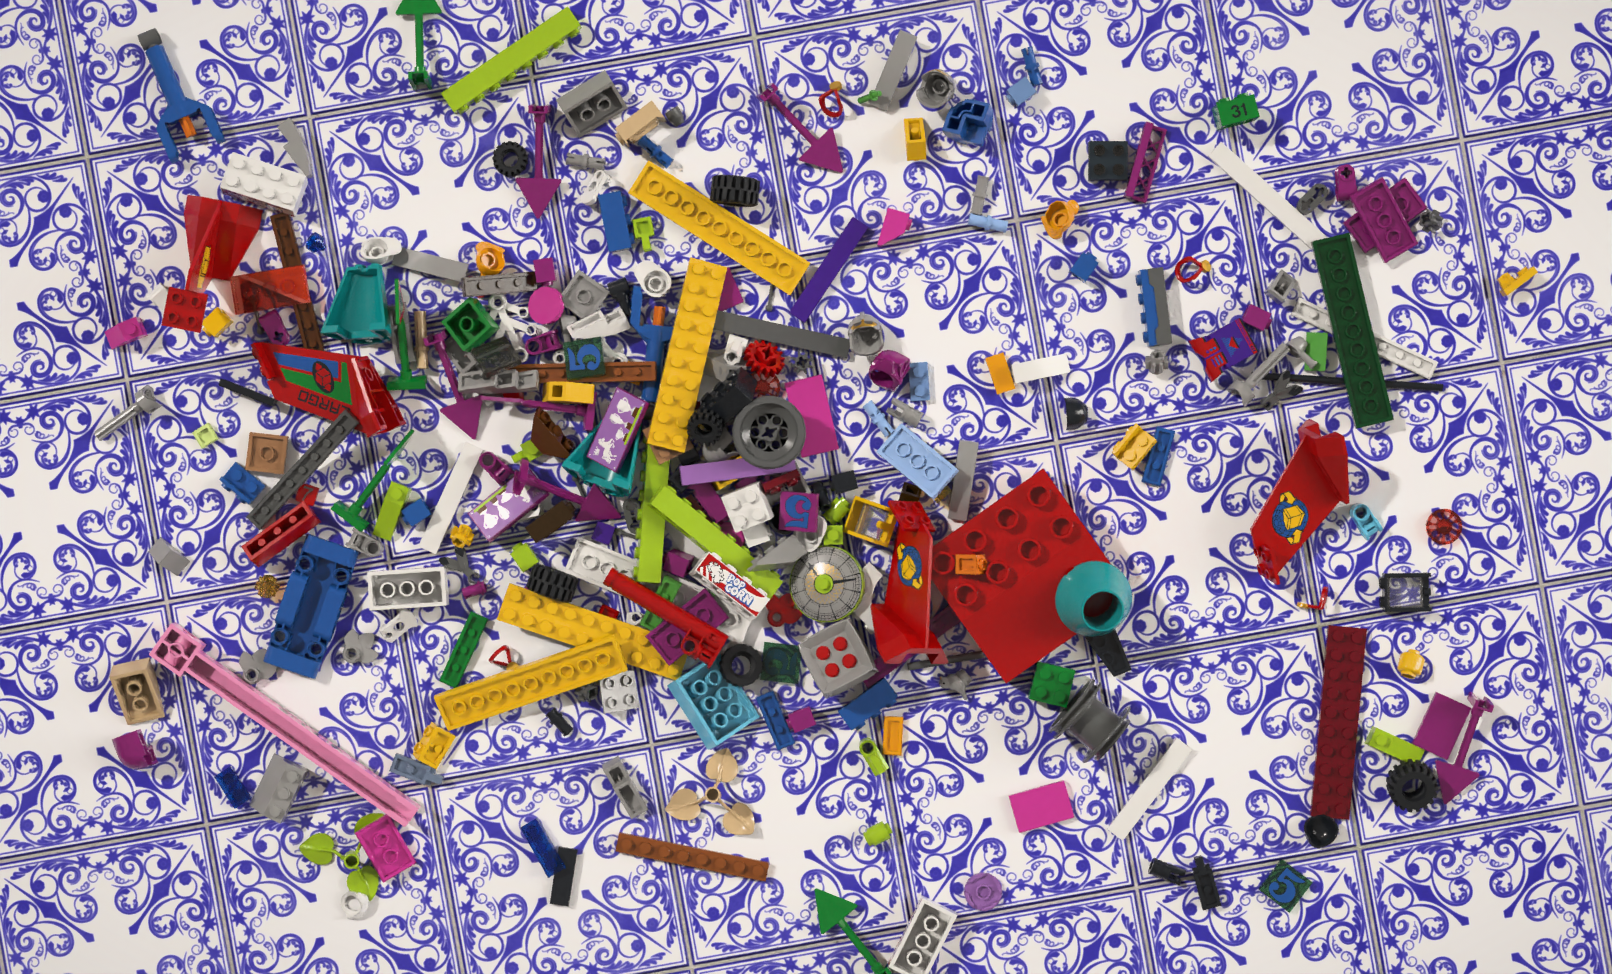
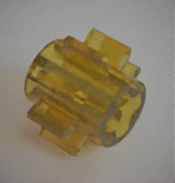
M272 575L259 576L255 584V589L259 590L258 595L263 598L275 597L280 587V584L276 583L277 578Z

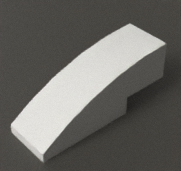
M619 308L605 316L600 310L566 328L572 338L587 339L614 335L631 327L624 312Z
M1067 354L1011 365L1014 384L1070 372Z

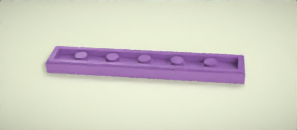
M743 458L679 467L682 486L788 473L796 469L795 459L780 468L762 469L749 464Z

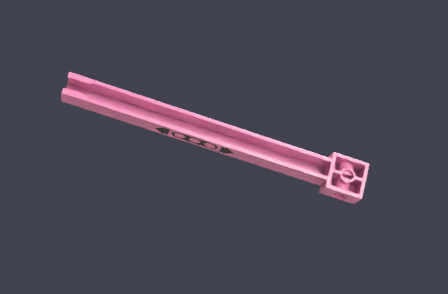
M176 622L169 625L149 653L152 658L179 677L185 676L186 673L190 674L402 826L406 827L421 807L418 803L203 651L207 645Z

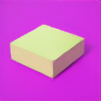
M209 422L192 432L202 449L219 439Z

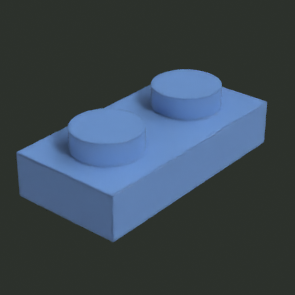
M910 363V400H930L928 363Z

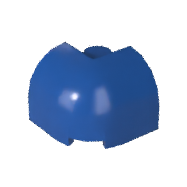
M965 99V101L957 103L954 107L951 106L942 131L948 138L964 145L968 143L983 147L987 132H990L992 127L993 109L989 103Z

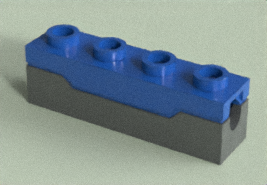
M1163 267L1139 270L1135 277L1136 285L1140 286L1141 291L1138 294V302L1143 308V312L1140 313L1141 324H1145V332L1142 333L1143 342L1147 343V347L1172 344Z

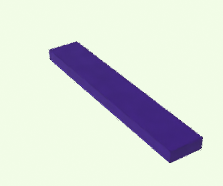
M854 217L851 218L789 311L790 314L804 323L807 321L869 228Z

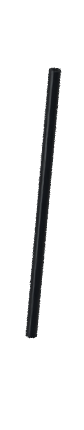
M1268 373L1262 380L1278 381L1282 373ZM1291 374L1289 382L1345 385L1343 377ZM1385 380L1386 388L1443 391V384Z

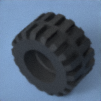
M715 175L712 177L710 200L714 203L728 206H757L760 181L744 176Z
M534 564L526 587L530 591L545 597L569 603L572 602L579 580L575 576L541 564Z
M1408 759V762L1402 760L1400 765L1397 766L1395 764L1393 766L1394 770L1388 772L1390 776L1386 777L1388 793L1397 807L1399 806L1401 810L1407 809L1408 812L1413 810L1420 812V808L1425 810L1428 808L1427 804H1433L1432 798H1436L1438 795L1436 792L1438 791V785L1430 767L1428 768L1427 764L1424 762L1421 764L1420 760H1415V762L1412 759ZM1412 779L1422 781L1417 790L1413 792L1402 791L1407 781Z

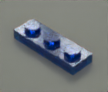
M539 818L520 827L548 878L566 868Z

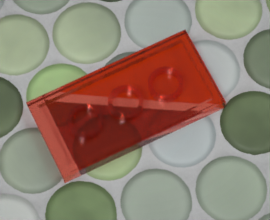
M304 264L229 277L235 315L311 303Z

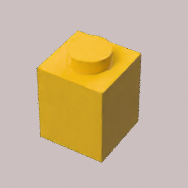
M216 307L203 320L202 325L204 327L202 330L209 337L213 335L218 338L234 321L221 308Z

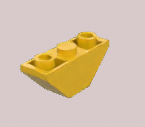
M547 382L543 384L542 402L593 404L595 385L575 382Z

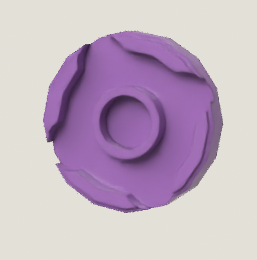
M980 872L972 875L967 880L964 887V895L972 908L987 911L993 909L1000 902L1002 887L995 876L990 873Z

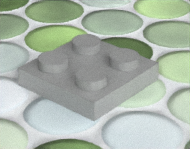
M580 270L577 271L561 293L564 306L581 319L596 313L610 294L606 288Z

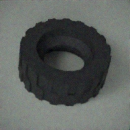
M737 644L727 649L721 656L719 670L722 673L723 679L727 683L732 684V686H748L754 683L760 677V673H762V657L752 646ZM738 656H744L750 661V670L744 675L736 674L732 669V662Z

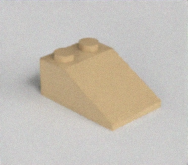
M150 657L112 666L109 678L127 725L165 717L157 677Z

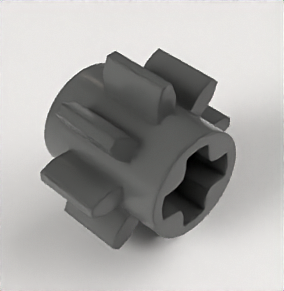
M1426 209V212L1420 215V222L1418 224L1423 227V231L1436 233L1437 230L1442 228V220L1444 218L1439 216V211Z
M798 351L797 358L791 357L795 361L791 368L797 367V374L800 370L807 374L806 369L808 367L813 369L809 362L814 359H808V352L801 355ZM799 358L808 361L805 364V368H802L801 365L797 366Z
M595 682L575 688L574 694L578 695L577 700L590 703L591 700L595 699L598 694V687L594 686Z

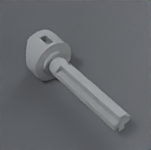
M1282 342L1245 382L1236 379L1226 390L1229 393L1241 396L1242 404L1246 407L1255 397L1251 389L1282 360L1290 349Z
M150 385L144 386L135 393L137 400L135 403L95 431L94 435L99 441H102L143 410L151 414L162 406L156 402L154 389Z

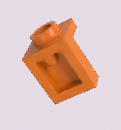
M956 554V574H985L987 561L984 554Z

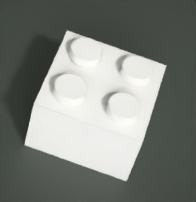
M760 481L726 493L721 497L735 533L774 517Z

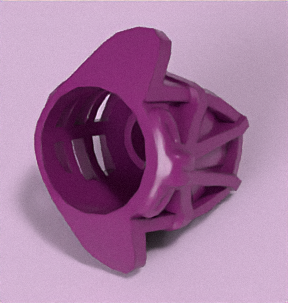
M884 350L872 362L869 368V378L880 388L894 392L895 388L902 384L904 377L911 368L910 359L896 351Z

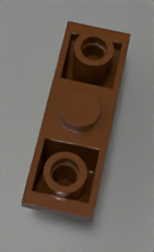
M540 406L537 407L533 418L531 442L544 455L567 459L575 450L574 443L563 434L562 429L551 420L550 415Z

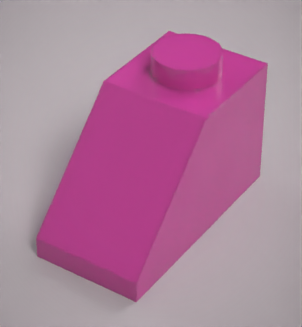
M888 208L877 246L881 247L902 236L905 230L909 231L912 219H909L910 214Z
M133 317L118 323L105 331L111 350L148 336L139 317Z

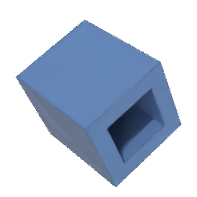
M1025 76L1007 89V96L1005 97L1012 106L1015 104L1016 107H1019L1034 96L1037 91Z

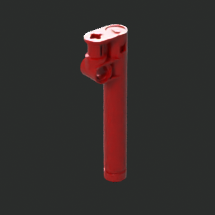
M613 567L603 582L605 586L611 587L612 590L687 633L681 642L682 652L695 660L698 659L707 664V668L710 669L729 637L727 634L627 575L618 572ZM686 641H692L695 644L693 651L687 652L684 649Z

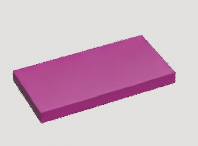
M822 374L785 383L788 401L799 410L806 427V438L801 450V457L838 450L839 446Z

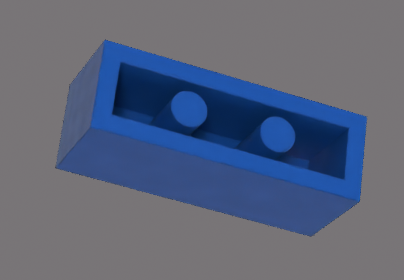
M621 191L598 195L609 252L614 253L633 249L632 244H635L633 232L629 233L628 225H631L630 214H626L624 208L628 206L626 195H622Z
M884 677L839 709L838 713L851 731L854 728L859 730L866 725L865 720L870 717L874 719L882 713L880 710L883 707L887 706L889 708L897 702L896 698L898 695Z

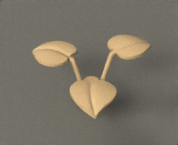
M728 748L717 751L706 765L708 778L717 780L713 787H709L705 791V796L697 800V795L694 791L687 788L680 789L675 792L665 808V811L672 817L688 821L695 819L700 814L701 809L698 803L704 800H708L711 803L719 802L729 811L723 816V826L729 833L734 835H751L754 832L755 820L751 809L740 802L735 803L731 809L721 800V792L717 788L720 780L725 783L730 782L738 773L737 762Z

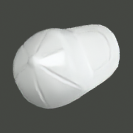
M372 237L361 244L360 254L369 263L383 264L387 261L388 256L400 253L402 246L396 238Z
M649 260L642 261L635 267L634 275L648 295L662 297L668 293L671 288V277L664 269Z
M818 515V529L816 533L793 532L807 552L814 551L822 543L827 530L826 520Z

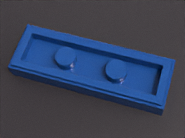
M1156 426L1153 437L1157 442L1149 451L1141 482L1161 486L1175 431Z
M774 690L756 697L777 750L779 751L795 744Z

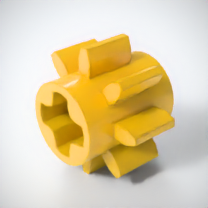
M461 524L459 528L457 526L453 527L449 538L452 539L453 545L458 548H464L465 544L467 546L471 545L475 534L472 533V529L468 525Z

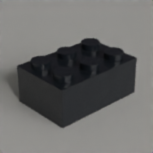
M742 367L736 371L732 370L727 375L726 380L718 382L712 392H707L702 396L700 400L701 405L698 410L701 409L703 412L704 409H707L709 413L713 410V414L718 413L719 418H722V423L725 425L752 402L758 381ZM702 423L707 430L712 431L711 426Z

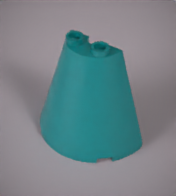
M372 263L367 268L365 265L356 264L355 267L346 268L321 329V334L340 341L344 338L345 340H351L350 343L380 344L389 341L392 336L381 264Z
M601 420L563 462L562 467L574 478L579 476L584 481L583 483L589 487L596 484L605 494L615 497H624V495L628 497L632 489L643 424L641 423L620 472L615 473L586 457L600 427Z

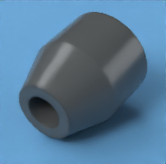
M678 106L665 113L669 122L677 127L684 123L683 114Z

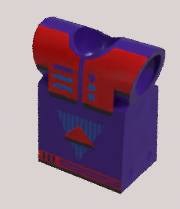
M1240 318L1207 336L1188 341L1194 354L1203 359V370L1210 383L1226 369L1259 352Z

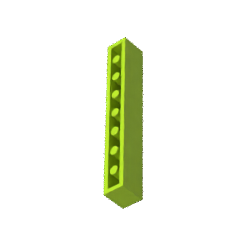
M567 6L441 92V94L455 114H463L469 109L470 104L473 102L479 103L489 91L492 93L497 91L501 87V83L506 80L507 82L513 80L517 76V72L529 69L533 65L532 62L536 59L541 60L549 54V50L561 47L565 39L568 37L572 39L577 36L582 27Z
M643 434L642 443L645 444V451H642L641 463H644V470L640 471V482H643L642 490L639 489L638 493L641 509L637 510V520H640L639 528H636L635 539H638V547L634 549V558L637 559V564L633 566L632 577L639 583L660 584L665 519L647 504L661 486H668L670 460L659 465L650 446L646 444L647 440Z
M661 486L647 505L704 552H710L711 554L714 552L722 558L721 562L725 565L730 564L733 566L739 576L747 577L752 581L751 585L756 589L761 588L767 593L766 597L771 599L783 583L779 579L780 575L774 570L749 572L747 569L753 565L751 561L755 559L750 555L751 551L736 544V539L730 534L725 535L720 531L722 528L715 522L710 523L702 511L694 510L691 507V502L685 498L681 499L676 495L677 491L671 486Z

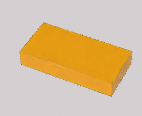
M1004 353L985 358L997 395L1016 389Z
M884 716L882 755L902 756L903 717Z

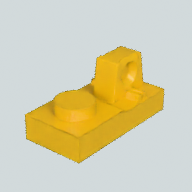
M1525 266L1517 272L1518 276L1516 278H1513L1508 272L1504 273L1497 279L1502 288L1499 292L1503 297L1509 295L1537 274L1538 271L1534 266L1529 268Z

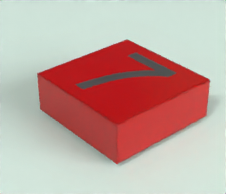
M304 483L298 489L295 501H304L308 505L314 506L320 488Z

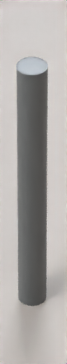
M983 651L947 656L949 661L947 664L984 658ZM930 660L907 663L908 671L945 665L931 664Z

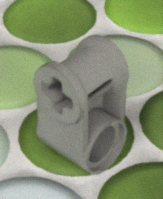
M353 527V534L349 542L345 544L347 547L370 557L382 555L384 545L381 541ZM372 543L378 545V551L375 554L370 551Z

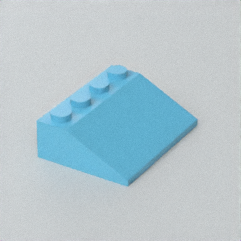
M720 653L710 669L707 668V664L702 662L667 685L708 750L718 746L760 717L742 687L732 686V684L727 683L723 679L722 673L719 670Z

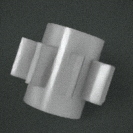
M1161 351L1151 352L1150 356L1145 357V369H1149V372L1155 375L1163 373V369H1168V356H1165Z

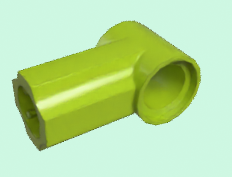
M863 738L859 743L860 753L875 776L884 773L889 769V766L876 746L875 741L871 738ZM871 743L873 748L871 751L865 752L862 749L863 745Z

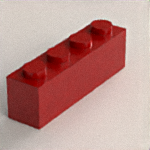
M303 501L241 547L250 561L260 567L321 523L313 509Z

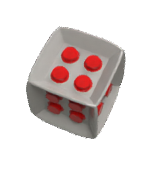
M851 618L836 622L811 635L797 645L812 678L826 699L860 684L876 672H879L868 647Z

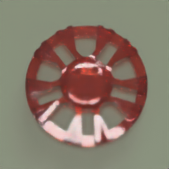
M754 371L750 375L755 378L754 375L757 374V371ZM760 374V380L757 382L755 389L758 397L760 395L765 396L766 394L779 396L781 386L776 375L768 383L767 380L770 375L763 380ZM777 382L778 388H771L770 384ZM770 389L777 392L776 395L769 393Z
M1438 509L1431 513L1426 520L1427 535L1435 543L1442 545L1451 544L1459 538L1462 532L1460 517L1450 509ZM1444 512L1450 513L1447 519L1444 518ZM1437 513H1440L1442 519L1439 520ZM1433 516L1437 519L1436 523L1430 522ZM1455 516L1456 519L1450 522L1449 520ZM1458 523V529H1453L1452 524ZM1429 525H1436V529H1429ZM1452 530L1457 533L1456 536L1451 534L1450 531ZM1437 531V535L1433 537L1431 532ZM1440 534H1442L1441 541L1438 540ZM1449 534L1451 540L1445 541V535Z

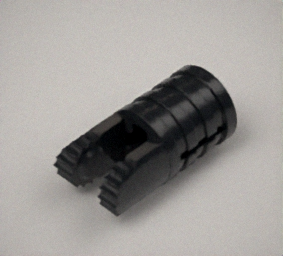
M1157 858L1152 859L1148 874L1180 885L1181 879L1170 873L1184 876L1186 873L1185 869L1170 863L1168 864Z

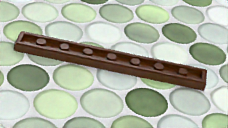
M284 213L270 216L283 269L302 266L303 263L291 216ZM308 286L310 302L301 303L291 298L304 348L325 351Z

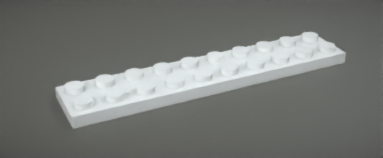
M578 536L564 572L619 594L612 590L611 587L603 584L605 578L613 567L618 572L635 580L632 577L633 566H636L637 560ZM663 570L661 571V582L664 576L667 575L682 583L672 602L679 607H682L704 589L702 586ZM640 583L655 593L660 584ZM707 589L729 617L716 629L727 634L729 640L742 644L751 620L748 621L719 597L713 596Z

